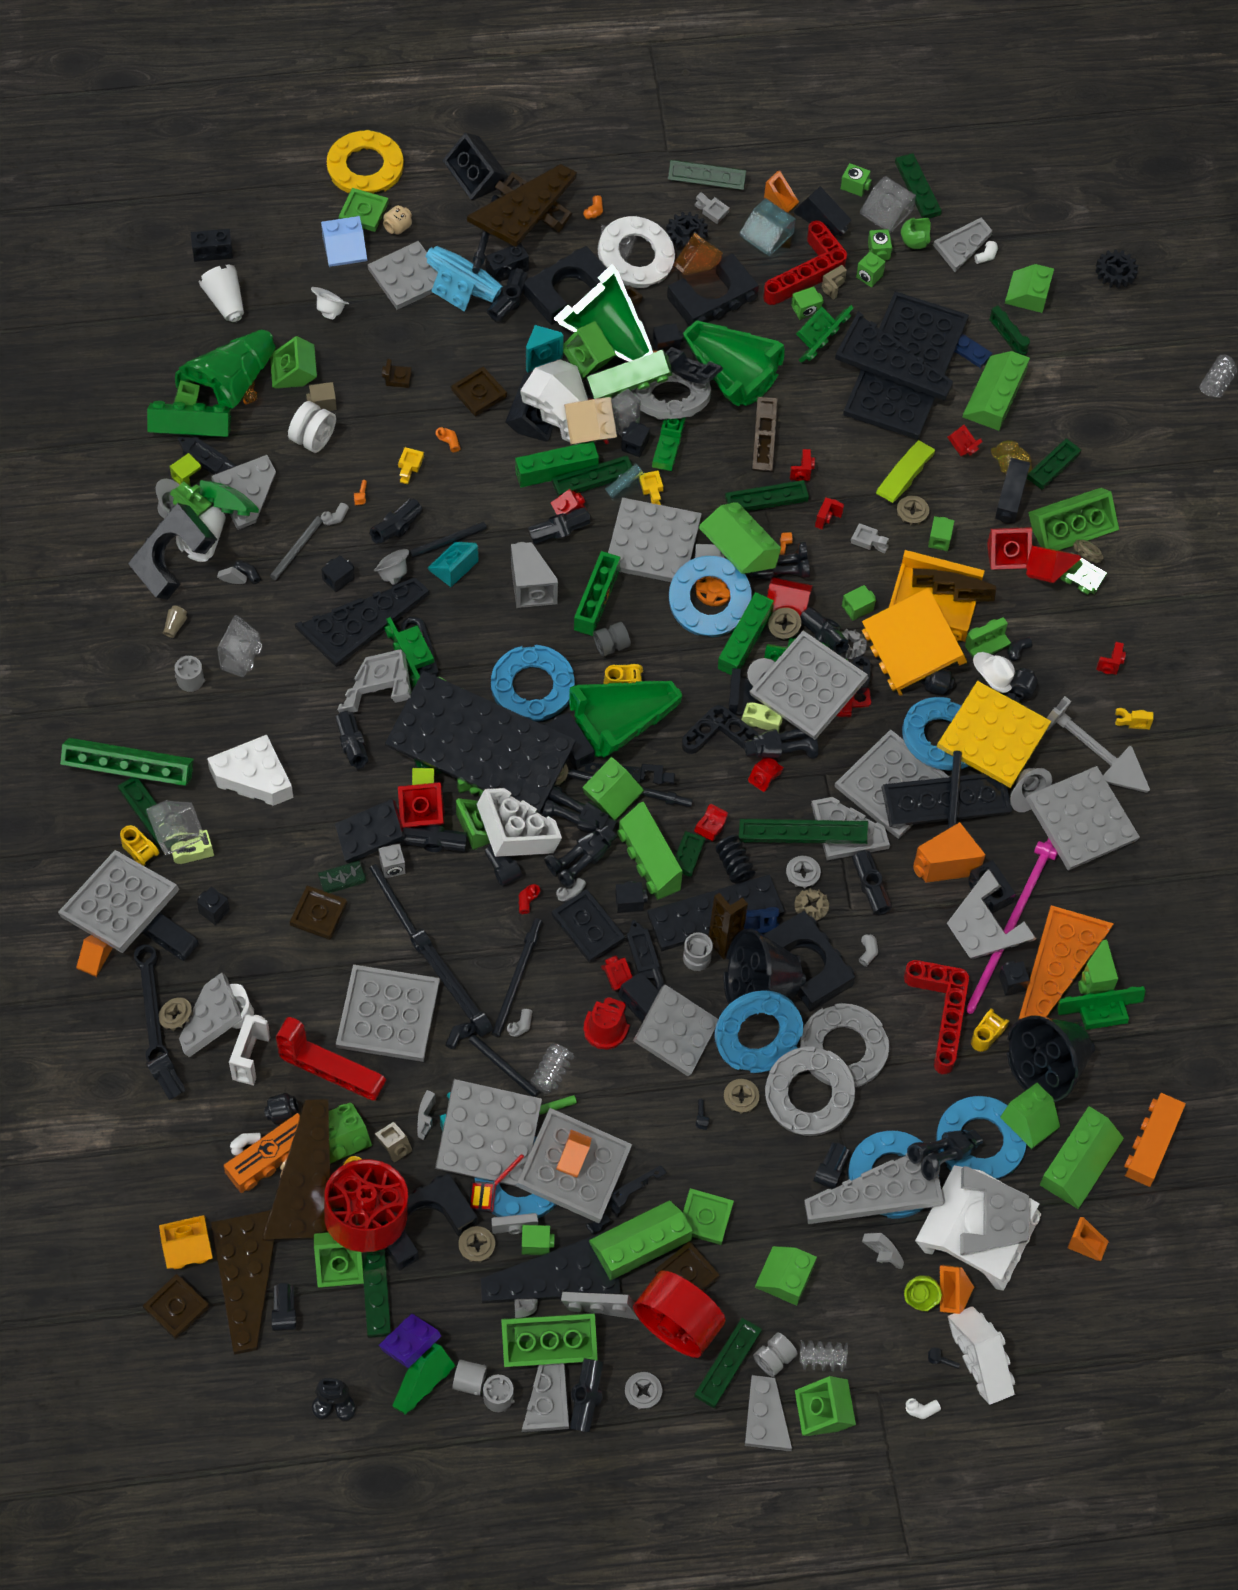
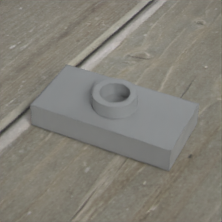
M536 1213L491 1218L492 1234L509 1232V1234H519L522 1232L523 1225H538Z

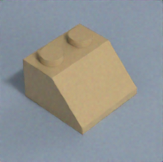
M611 397L564 404L570 444L617 437Z

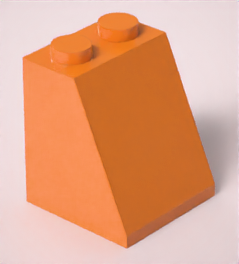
M959 822L919 846L913 868L916 875L922 877L925 882L969 877L971 870L983 865L985 853Z

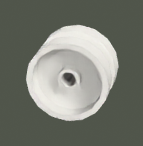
M311 401L304 402L290 423L288 438L299 445L303 444L304 448L317 453L329 441L335 427L336 416L326 409L321 410L320 406Z

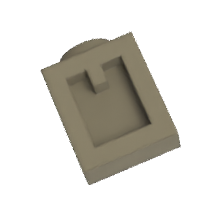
M843 265L823 276L822 289L832 299L837 298L838 287L845 282L847 270Z
M394 1122L375 1133L377 1140L388 1151L393 1162L412 1152L407 1136Z

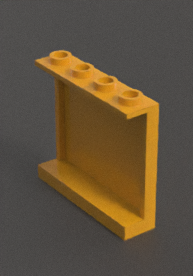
M905 550L889 607L928 588L912 587L913 568L953 572L979 580L983 579L985 570ZM929 587L955 639L965 642L976 601H953V594H933V588Z
M929 587L862 621L865 627L862 632L867 641L871 639L873 645L870 648L875 658L880 656L882 662L879 665L884 674H889L890 679L887 681L892 691L897 690L899 696L902 695L901 689L956 661L959 666L967 662Z

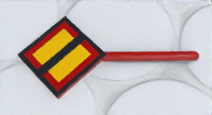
M523 1154L494 1182H471L469 1205L472 1210L493 1212L496 1186L524 1158Z

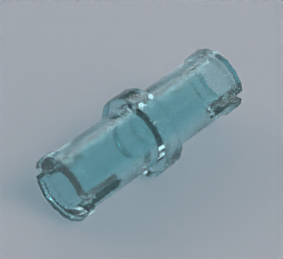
M635 463L623 475H618V479L605 488V490L613 499L626 487L629 488L630 484L643 475L644 472Z

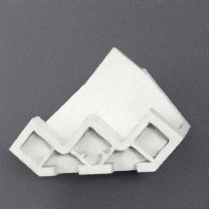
M560 359L536 367L520 392L522 401L540 409L542 421L559 427L562 439L570 442L564 404L586 401L588 398L578 367Z

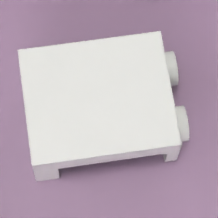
M246 1015L229 1061L232 1080L254 1086L257 1077L254 1061L249 1058L257 1039L269 1042L271 1038L268 1021L262 1016Z

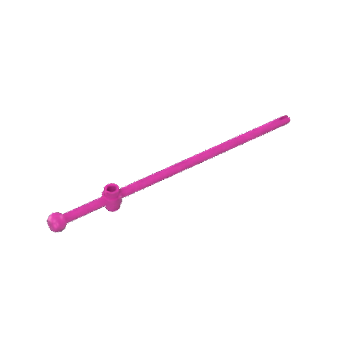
M1049 838L1047 842L1039 841L1036 845L1034 853L1040 856L1004 929L1006 934L1015 928L1046 861L1049 859L1055 861L1058 856ZM1004 949L992 954L967 1005V1013L972 1014L975 1011Z

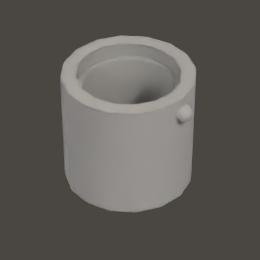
M184 656L175 664V678L182 690L187 692L196 691L205 682L202 664L196 657Z
M459 1360L454 1376L453 1390L480 1396L486 1378L487 1366Z
M497 1374L486 1380L482 1393L484 1404L493 1412H503L510 1408L511 1404L515 1402L513 1400L514 1388L510 1379L504 1375Z

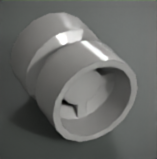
M693 933L685 940L683 961L693 971L704 970L711 962L713 943L706 934Z
M776 1333L768 1340L767 1347L762 1346L753 1354L760 1368L771 1377H774L783 1369V1363H790L798 1354L793 1344L781 1333Z

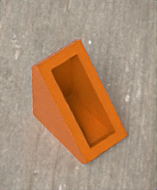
M777 171L766 182L764 200L781 212H789L799 203L781 171Z
M92 935L88 936L83 941L77 969L97 977L113 947Z
M570 1130L556 1170L577 1178L590 1148L592 1138Z
M1080 1217L1067 1248L1094 1260L1101 1261L1109 1241L1084 1217Z
M940 1266V1289L942 1294L940 1312L960 1314L969 1300L974 1286L962 1267Z

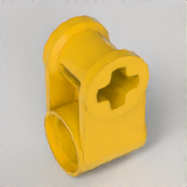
M639 664L610 665L605 670L603 684L636 683V681H642L641 673L643 672V667Z
M129 825L121 830L122 847L132 856L134 861L145 866V862L151 857L159 855V850L153 842L147 839L135 826ZM128 837H135L132 841L126 840Z
M991 1008L974 1030L971 1039L972 1047L980 1052L988 1050L997 1037L1004 1032L1010 1021L999 1017ZM978 1036H983L987 1040H981Z

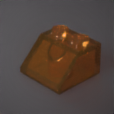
M694 233L673 265L685 275L710 270L719 264L723 252L697 233Z

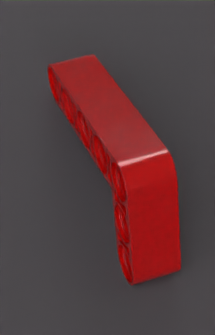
M813 221L808 227L807 241L818 256L768 280L764 286L763 299L765 303L776 305L792 297L796 292L823 282V276L841 265L846 266L847 253L823 222Z
M913 960L906 966L904 973L905 983L911 987L945 993L934 1068L940 1074H948L953 1070L956 1061L969 975L961 968ZM915 971V972H917L919 975H918V976H914V975H912L910 972ZM936 975L939 976L941 979L935 980L932 978V976ZM953 980H960L962 984H956ZM956 999L959 1003L954 1004L950 1000ZM947 1019H953L956 1023L951 1024ZM943 1039H951L953 1043H946ZM945 1058L949 1060L950 1063H942L940 1059Z
M287 1017L276 1035L278 1053L284 1061L369 1100L374 1101L377 1099L386 1082L385 1077L307 1041L304 1025L295 1018Z

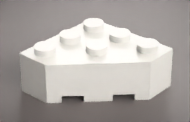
M267 735L207 758L209 770L218 788L236 791L239 795L252 799L257 798L273 806L293 798L292 785Z
M505 788L485 789L477 807L495 857L554 853L562 839L554 819L549 816L547 818L536 812L537 809L524 800L521 802L510 796L511 792Z
M973 1306L964 1309L960 1314L954 1313L949 1315L948 1320L952 1336L965 1354L962 1357L969 1372L973 1374L978 1383L976 1387L980 1395L989 1405L1015 1395L1013 1389L1015 1380L1008 1369L1010 1360L1003 1348L1005 1339L1000 1331L997 1332L991 1322L988 1323L984 1315L979 1313Z

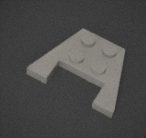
M400 649L366 657L354 678L356 682L353 688L347 690L345 694L347 698L344 704L338 706L337 710L339 712H357L362 694L386 688H393L391 698L395 703L411 698L405 653Z
M990 870L984 873L947 922L971 959L1037 939L1025 922L1007 934L999 925L983 901L984 898L1001 887Z
M964 1166L961 1169V1189L984 1192L983 1235L962 1233L960 1235V1255H968L973 1252H982L992 1248H1001L1027 1242L1029 1240V1195Z

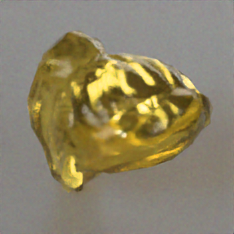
M1003 441L996 448H991L992 456L998 459L1001 472L1006 474L1011 458L1032 462L1030 455L1023 448L1019 447L1016 441ZM1030 463V467H1029L1028 473L1032 470L1031 463Z

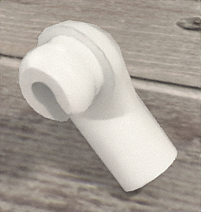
M988 241L985 244V251L974 255L976 264L995 258L998 251L996 242Z
M243 1133L230 1144L232 1148L231 1153L233 1155L243 1152V1147L260 1140L261 1133Z
M914 1398L906 1402L907 1413L920 1419H926L941 1410L937 1400H933L926 1405L918 1403Z

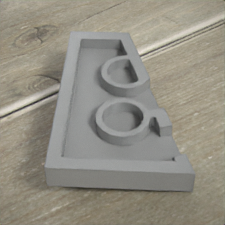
M981 217L935 240L933 246L953 271L956 272L992 235V230Z
M562 1292L561 1301L572 1312L584 1311L639 1320L633 1310L634 1301L629 1295Z

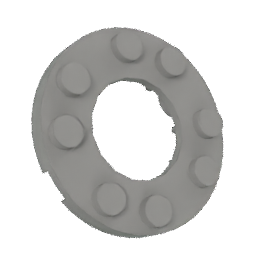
M673 372L672 376H669V379L665 382L682 383L689 387L691 391L688 398H683L682 401L671 400L665 403V400H657L652 394V390L661 384L657 383V381L650 383L648 388L632 390V400L640 411L657 419L692 417L695 413L701 411L711 398L710 382L705 384L693 383L677 376Z
M839 1003L832 1007L822 1008L809 1018L803 1028L800 1048L811 1046L823 1049L822 1044L825 1036L835 1028L846 1027L855 1030L862 1036L866 1046L863 1058L859 1062L848 1066L855 1087H859L872 1081L882 1071L888 1057L889 1040L882 1027L883 1024L870 1011L857 1005ZM810 1071L818 1080L831 1086L830 1081L825 1075L817 1071Z
M801 1047L789 1051L775 1062L767 1078L765 1096L772 1116L782 1127L798 1135L817 1136L834 1130L847 1118L855 1099V1085L848 1066L836 1054L816 1047ZM807 1070L817 1071L825 1075L832 1087V1097L828 1105L814 1113H807L796 1109L788 1096L789 1085L792 1079L799 1073Z

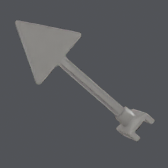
M1064 696L1058 706L1048 715L1047 719L1051 723L1046 731H1049L1058 723L1111 766L1103 775L1108 784L1146 793L1149 792L1150 788L1132 746H1129L1119 758L1113 756L1071 721L1072 718L1065 713L1071 701Z

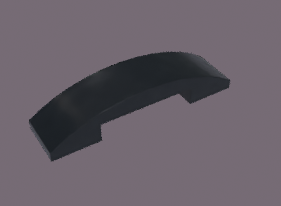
M673 347L665 352L669 358L671 371L677 376L693 383H708L723 370L722 366L710 361L705 365L686 357L683 351Z

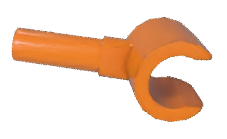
M362 480L360 493H354L355 505L366 503V480Z
M791 532L781 534V550L779 555H785L786 545L792 544Z

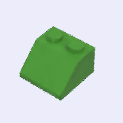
M1034 264L1014 271L1005 304L1043 313L1054 268Z
M596 322L577 329L563 344V352L570 363L578 367L582 380L606 365L616 355Z
M295 336L274 351L270 357L272 387L305 386L317 377L314 344L298 336Z
M612 757L582 787L584 794L614 820H617L644 792L643 788L631 774Z
M1107 939L1102 940L1088 961L1084 972H1082V978L1078 982L1081 994L1103 993L1114 990L1118 976Z
M1038 1083L1012 1100L1000 1116L1031 1149L1060 1127L1054 1100Z
M329 1233L314 1234L318 1287L364 1284L362 1252L353 1251L341 1246Z
M773 1246L755 1288L797 1306L814 1269L817 1257L798 1248Z
M829 1376L795 1390L802 1436L839 1432L856 1425L848 1379Z

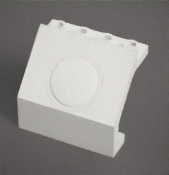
M954 1165L941 1190L944 1204L932 1207L915 1241L927 1254L932 1255L935 1249L941 1250L976 1268L989 1279L996 1289L1004 1291L1017 1263L1020 1261L1023 1250L1029 1242L1035 1226L1040 1220L1041 1213L1037 1209L1039 1203L1029 1198V1240L1027 1242L1001 1248H992L982 1252H973L968 1255H960V1235L962 1233L983 1235L984 1192L961 1189V1169L963 1167ZM976 1170V1171H978V1172H980V1173H982V1174H984V1175H986V1176H988V1177H991V1178L995 1179L994 1177H992V1176L986 1174V1173L983 1172V1171Z

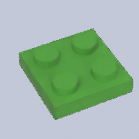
M352 188L341 210L339 219L360 216L362 228L375 232L389 203L388 198Z
M690 1188L683 1215L693 1230L692 1237L721 1245L734 1201Z

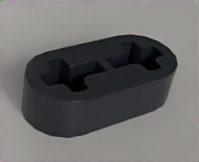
M858 656L853 659L852 664L859 668V665H863V672L868 674V679L856 692L857 694H862L868 690L871 662L867 657Z

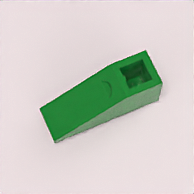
M434 1343L408 1368L392 1405L396 1410L403 1414L413 1410L416 1404L425 1395L429 1394L437 1383L446 1378L455 1367V1364L440 1345Z

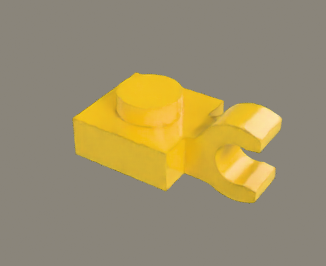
M404 448L398 462L399 468H402L400 483L408 484L411 472L419 471L424 458V452Z
M659 471L639 474L643 495L650 494L651 503L661 505L659 492L663 491V484Z
M1117 708L1115 715L1123 717L1122 719L1117 718L1115 725H1129V728L1150 730L1153 722V712L1137 710L1132 711L1130 714L1123 708Z

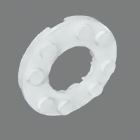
M628 216L611 222L604 229L598 243L599 260L602 261L607 269L613 265L618 270L623 285H630L634 288H647L649 285L662 282L670 273L675 260L674 246L668 234L658 224L642 217ZM632 235L645 238L646 241L651 243L652 249L655 251V259L652 263L643 267L628 264L620 256L618 250L621 240Z

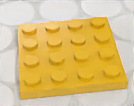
M977 681L938 742L937 748L953 756L954 751H961L962 762L1011 788L1050 726L1051 721Z

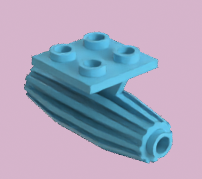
M438 246L431 247L426 254L427 263L438 272L431 292L462 311L466 310L471 295L494 303L501 294L503 286L481 268L478 274L473 273V263L462 256Z

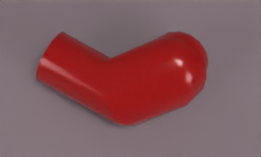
M537 884L529 885L519 893L520 914L530 913V902L540 893V887Z

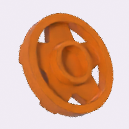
M704 577L697 581L696 595L702 603L709 606H721L730 601V591L721 579ZM701 593H705V594H706V598H704V597L701 595ZM718 597L723 598V600L716 601Z

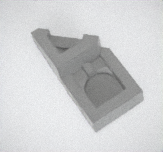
M428 1090L422 1099L418 1113L417 1133L418 1138L422 1140L425 1139L433 1125L432 1117L428 1116L435 1104V1093Z
M882 1233L864 1234L862 1242L879 1253L877 1262H890L896 1266L895 1268H903L904 1261L901 1255Z

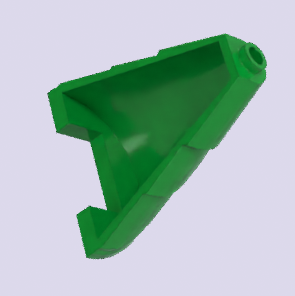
M613 265L598 277L600 283L573 308L568 305L554 318L561 326L573 332L592 322H596L616 354L615 356L626 362L654 353L644 326L638 319L631 298L628 297L619 272Z
M695 321L683 333L686 343L699 363L706 365L710 361L723 367V370L712 380L716 382L724 396L737 406H740V404L750 405L756 402L758 397H762L779 374L776 373L778 366L783 365L785 355L784 344L776 340L701 321Z
M260 329L231 340L229 344L220 346L211 352L186 362L175 373L177 389L180 380L192 384L197 382L212 387L218 404L233 409L239 404L260 370L264 368L276 347L272 334L267 330Z
M672 681L588 684L572 686L569 689L570 710L575 711L574 716L577 719L575 722L594 749L595 756L606 757L618 751L651 725L657 724L679 706L682 700L680 689Z

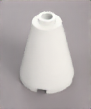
M226 265L227 268L221 269L220 266L215 267L201 276L202 281L199 280V284L227 321H239L244 314L237 271L233 265Z
M210 507L199 518L219 540L226 517L220 508ZM179 535L176 536L178 548L182 552L185 550L189 554L187 557L198 562L208 561L214 555L218 543L217 540L206 554L192 552Z

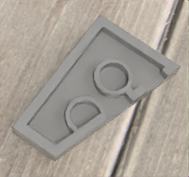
M564 1363L539 1365L522 1432L569 1429Z
M752 1375L745 1446L792 1451L775 1378Z

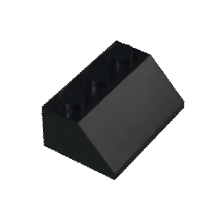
M466 132L442 160L471 200H476L497 190L495 187L499 181L503 183L508 177V174L479 136Z
M529 373L523 376L505 423L520 435L546 442L549 440L554 425L542 421L540 409L522 401L520 390L532 374Z

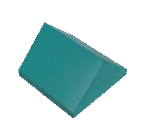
M537 325L534 326L526 345L527 373L533 371L536 367L563 359L564 335L562 332Z
M454 542L428 567V570L452 587L478 562V545L476 543Z

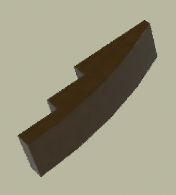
M757 398L752 470L772 472L777 398Z
M913 568L912 587H932L933 594H953V601H995L996 586L958 573Z

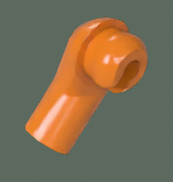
M593 197V205L583 212L586 219H594L602 214V197Z
M439 427L435 433L438 439L448 443L451 452H458L460 450L458 438L454 431Z

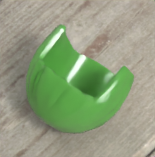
M911 218L903 224L901 236L904 244L912 249L926 248L930 243L931 222L929 218Z

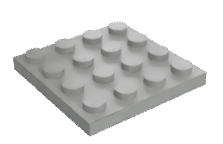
M622 498L608 553L621 557L619 572L671 582L680 567L691 560L702 513Z
M802 631L750 690V694L815 740L866 682L868 674L805 631Z
M890 729L835 783V788L899 839L912 825L889 827L881 786L889 783L945 778L949 776L942 770L926 765L915 758L907 748L904 740Z
M1097 766L1029 794L1025 798L1068 871L1131 844L1140 838Z
M114 850L58 913L63 919L123 953L179 891V888L175 883Z
M353 965L336 1048L424 1062L440 978Z
M454 1079L435 1169L494 1182L523 1154L524 1158L500 1182L516 1186L533 1147L542 1099Z
M549 1108L516 1187L599 1223L632 1144ZM570 1130L592 1138L590 1148L577 1178L556 1170Z

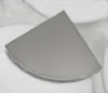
M234 567L221 570L217 575V578L233 584H244L247 580V577Z
M516 1299L515 1318L533 1314L538 1308V1299Z

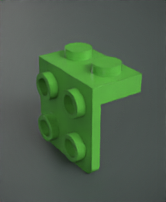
M352 1103L340 1105L338 1108L329 1111L330 1163L372 1146L366 1126Z

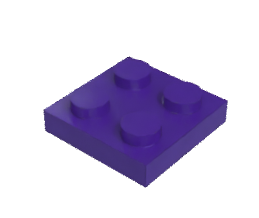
M411 1314L379 1344V1347L387 1355L409 1368L441 1337V1334L437 1329Z

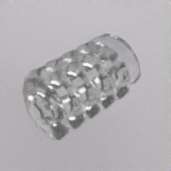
M1219 355L1200 384V390L1204 394L1215 398L1222 397L1227 386L1230 385L1238 371L1234 360L1228 355Z
M555 1043L547 1048V1054L543 1055V1061L538 1066L539 1069L535 1071V1076L531 1078L532 1085L544 1093H551L550 1089L557 1090L559 1088L555 1081L562 1082L563 1078L559 1074L565 1075L567 1072L563 1067H570L568 1060L574 1059V1055Z
M801 1340L799 1363H802L803 1370H806L808 1364H811L812 1369L815 1371L817 1365L820 1364L822 1371H825L826 1366L830 1365L831 1372H834L836 1365H839L840 1371L843 1372L847 1365L848 1343L842 1349L841 1343L837 1342L833 1349L831 1342H827L824 1348L822 1341H818L816 1347H814L813 1341L809 1340L807 1347H805L804 1341Z

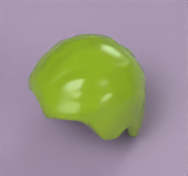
M921 1275L913 1278L908 1282L904 1290L907 1304L920 1311H929L932 1307L938 1305L942 1296L940 1286L930 1276Z

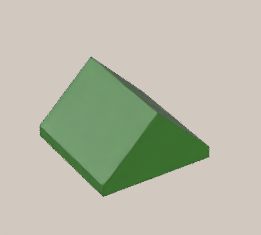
M458 798L456 800V815L464 832H467V838L472 849L490 844L477 807L478 801Z

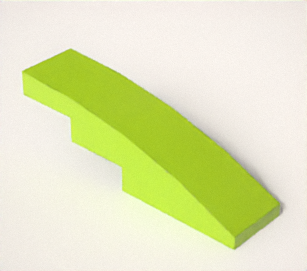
M918 440L888 474L877 489L876 494L892 503L897 500L911 486L913 479L922 471L924 464L933 457L935 449Z

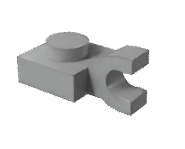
M702 192L696 196L698 201L695 203V206L701 210L703 209L702 214L716 224L729 213L730 208L714 197L710 200Z
M859 523L851 538L852 544L868 550L874 546L882 553H886L888 549L887 543L889 538L878 536L877 529Z

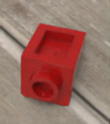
M826 497L817 515L815 527L823 529L825 523H830L832 515L841 518L844 504L838 500Z
M616 955L606 959V964L601 966L602 970L606 972L612 990L619 989L621 984L632 978L625 958L618 959Z

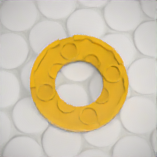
M370 130L357 131L341 137L332 145L327 155V170L332 178V182L347 193H350L352 188L372 194L381 190L385 192L393 187L402 175L403 155L399 146L390 137ZM363 148H366V150L373 149L383 157V167L373 175H357L347 167L346 161L348 156L352 152H358Z

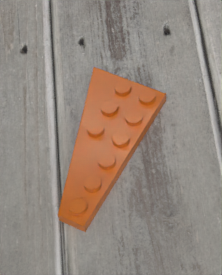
M1050 906L1018 1020L1031 1015L1047 1017L1102 940L1112 929L1113 923L1056 906Z

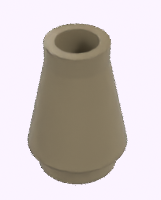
M172 606L167 613L163 634L174 638L187 620L186 615L188 612L179 606Z

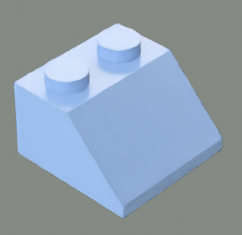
M360 216L321 222L322 237L329 267L367 261Z

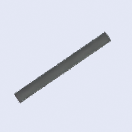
M317 516L270 574L273 580L279 578L323 522L321 517Z

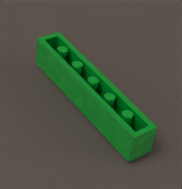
M68 738L62 744L60 764L186 786L192 779L194 759Z

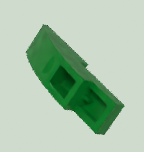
M686 417L664 419L652 462L653 468L672 471L678 454Z
M200 480L201 490L199 494L206 497L209 502H213V507L222 508L221 512L233 514L234 510H237V515L250 516V512H259L258 507L240 491L222 483Z

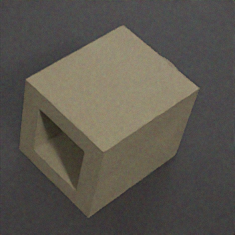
M333 382L309 385L310 393L306 394L307 401L320 406L321 410H337Z

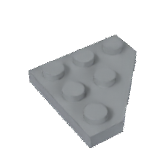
M268 455L212 476L211 480L213 482L222 483L240 491L259 509L258 513L250 512V516L237 515V510H234L233 514L229 513L237 530L257 522L276 474Z
M834 797L812 801L811 806L815 820L868 821L869 823L868 844L822 843L827 860L853 856L863 850L874 852L889 849L890 844L885 826L878 822L870 821L865 818L864 814L853 808H847Z
M220 973L206 983L192 1010L193 1015L189 1017V1022L186 1023L179 1037L184 1054L191 1057L242 1020L228 978L223 973Z

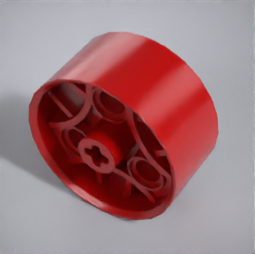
M361 1159L348 1162L331 1175L325 1188L324 1218L328 1233L337 1243L353 1251L374 1252L388 1247L401 1236L407 1221L408 1188L404 1178L396 1169L381 1161ZM341 1207H343V1208L345 1209V1211H338V1212H333V1211H332L333 1209H337V1208H341ZM387 1220V1222H388L387 1224H385V1225H383V1226L380 1225V1223H382V1222H384V1221Z
M659 1271L633 1305L636 1316L652 1334L676 1351L693 1358H699L704 1353L726 1321L721 1309L707 1294L688 1280L669 1271Z

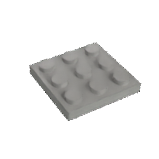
M419 241L368 264V270L397 310L433 293L431 291L438 272L427 263V252Z
M663 985L633 1041L686 1076L692 1074L715 1030L718 1018L667 985Z

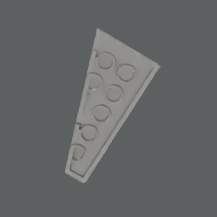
M906 1153L904 1157L898 1160L888 1161L862 1173L861 1177L852 1181L849 1179L842 1182V1185L832 1190L827 1189L805 1199L808 1224L942 1206L944 1200L939 1177L930 1181L926 1180L921 1173L922 1162L913 1164Z

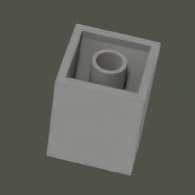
M532 542L511 544V569L516 608L557 604L558 580Z

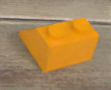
M204 1215L159 1225L167 1269H179L187 1264H201L208 1261V1259H213Z

